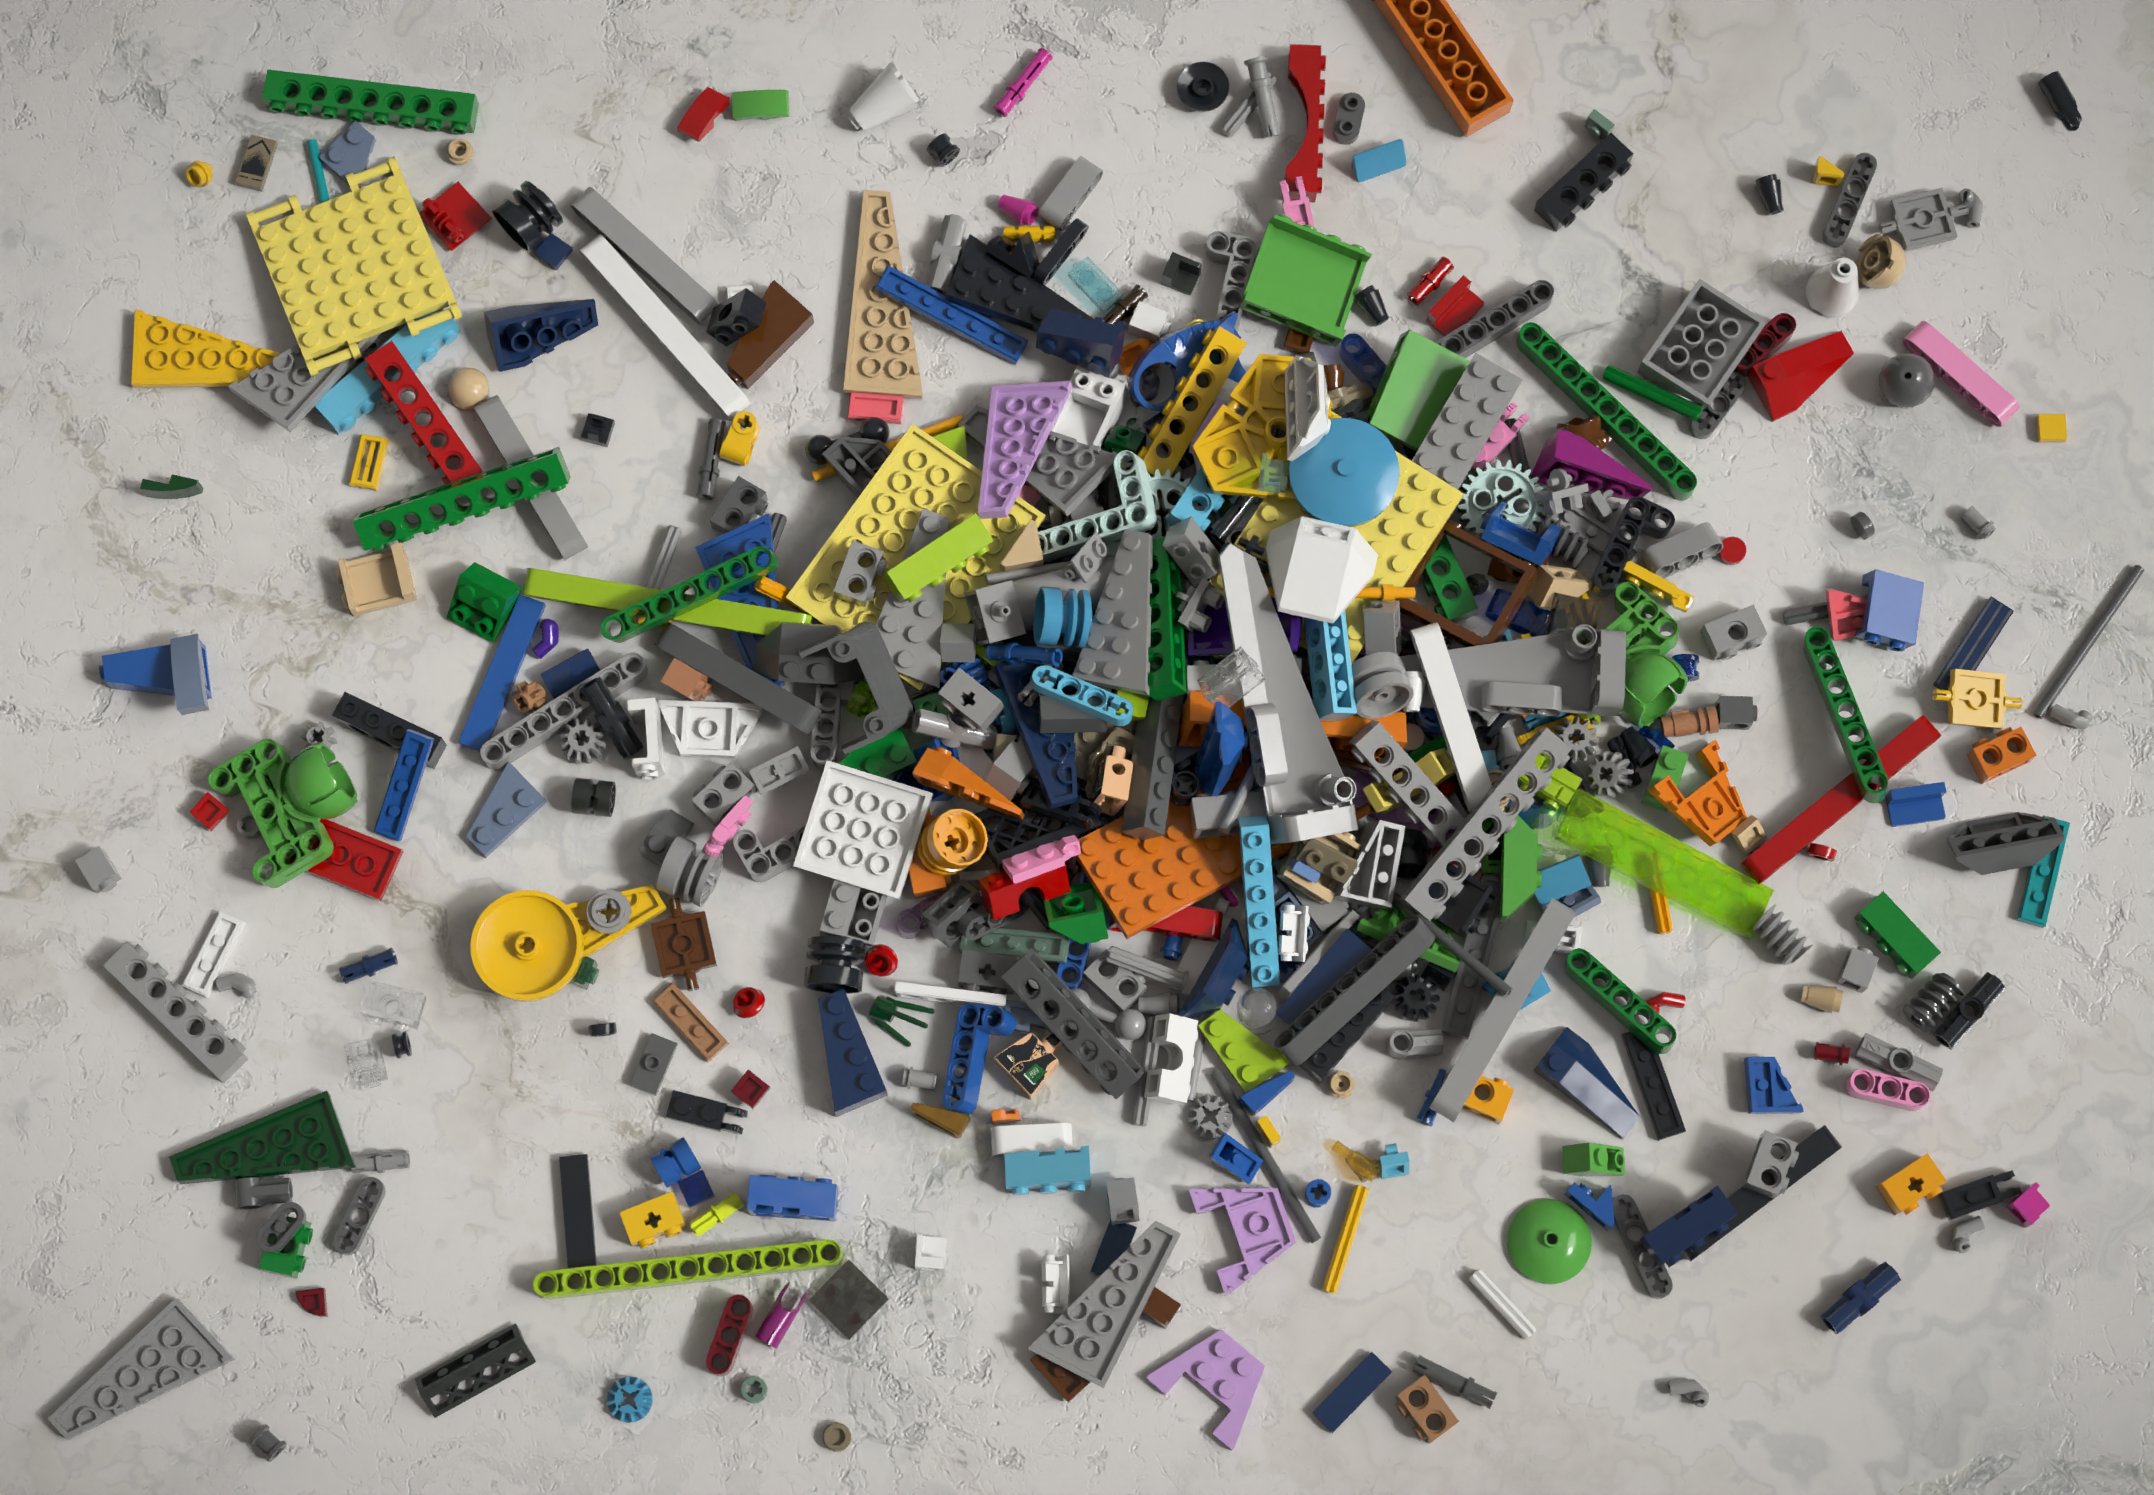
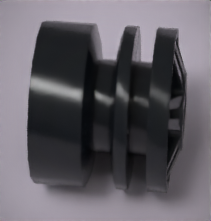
M526 180L520 186L522 192L516 189L512 193L517 205L505 198L492 210V213L512 240L530 253L543 241L538 228L551 234L554 231L552 225L559 227L563 223V219L551 199L542 190Z
M841 935L808 938L807 946L812 951L807 952L806 957L809 960L818 962V964L805 967L804 987L826 993H834L843 988L846 994L861 992L863 971L851 966L864 963L865 958L860 953L865 952V942Z

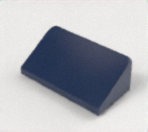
M587 648L543 672L541 677L553 699L599 672L600 668Z
M1110 1219L1090 1272L1101 1276L1131 1246L1137 1227L1127 1223L1112 1225Z

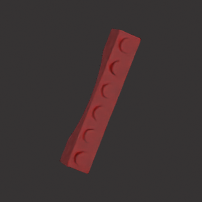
M1290 44L1288 55V80L1302 100L1306 113L1307 133L1296 156L1286 166L1284 180L1288 183L1290 200L1297 199L1300 196L1295 181L1296 177L1302 176L1306 196L1309 197V202L1313 203L1316 201L1317 193H1322V177H1317L1318 169H1322L1323 153H1318V144H1323L1324 128H1319V120H1324L1325 105L1320 104V95H1325V79H1320L1321 71H1325L1326 55H1321V45Z

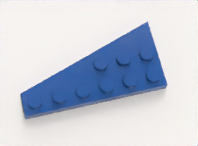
M766 514L695 547L705 571L755 547H766L774 552L771 515ZM762 554L759 557V567H764L768 564L769 555ZM739 565L734 569V578L737 579L743 576L744 567ZM775 571L765 576L776 582ZM713 577L710 580L713 590L719 586L720 581L718 577ZM756 581L717 598L719 600L779 609L777 600L754 588ZM731 631L745 666L755 671V645L764 636ZM762 675L781 687L785 685V681H777Z

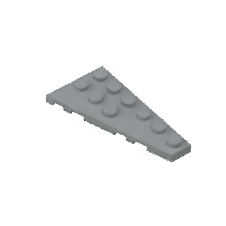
M381 333L356 342L361 355ZM297 344L273 358V362L260 370L258 368L249 373V377L239 383L235 381L228 385L231 392L291 432L357 359L354 360V357L322 369L318 371L319 374L311 376L300 347ZM346 346V347L341 348V349H339V350H336V351H334V352H331V353H328V354L323 355V356H321V357H318V358L314 359V361H316V360H318V359H321V358H323V357L329 356V355H331V354H334V353H336V352H339V351H341V350H344V349H346V348H349V346Z
M923 508L903 560L947 532L949 518ZM945 580L933 588L928 584L921 589L923 595L910 603L907 599L899 603L890 590L876 627L879 629L898 674L939 690L941 667L940 637L944 615Z
M1131 530L1124 531L1092 620L1088 641L1081 650L1072 675L1095 686L1149 696L1148 673H1150L1148 648L1151 644V606L1149 603L1150 594H1152V584L1150 583V569L1152 568L1153 538L1149 533Z
M1155 1221L1027 1349L1104 1388L1181 1233Z
M175 1298L47 1419L65 1439L70 1440L235 1359L178 1298Z

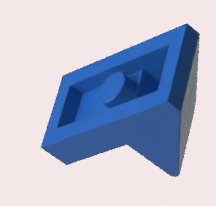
M1224 1132L1209 1155L1213 1165L1226 1169L1247 1184L1252 1182L1264 1161Z
M1575 1182L1564 1193L1566 1197L1606 1231L1614 1225L1611 1185L1604 1190L1597 1200L1592 1198L1594 1194L1588 1187L1583 1184L1578 1186Z

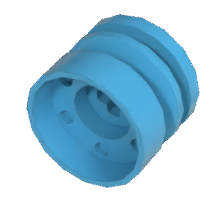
M1041 586L1036 596L1033 634L1035 643L1037 645L1055 646L1061 634L1065 647H1070L1074 642L1076 648H1084L1092 625L1090 592L1088 590H1080L1077 594L1075 589H1069L1063 601L1060 588Z

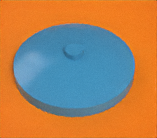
M1352 418L1330 419L1331 426L1328 434L1324 435L1316 446L1295 460L1290 461L1289 483L1291 491L1299 506L1313 519L1348 527L1360 526L1378 517L1391 503L1399 483L1398 458L1390 441L1374 426Z

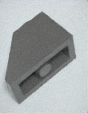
M670 810L652 827L638 850L641 856L661 868L673 841L678 836L686 838L694 823L675 811Z

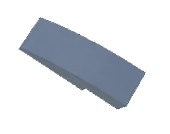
M198 633L170 639L172 676L177 710L181 715L209 710L206 693L207 681Z

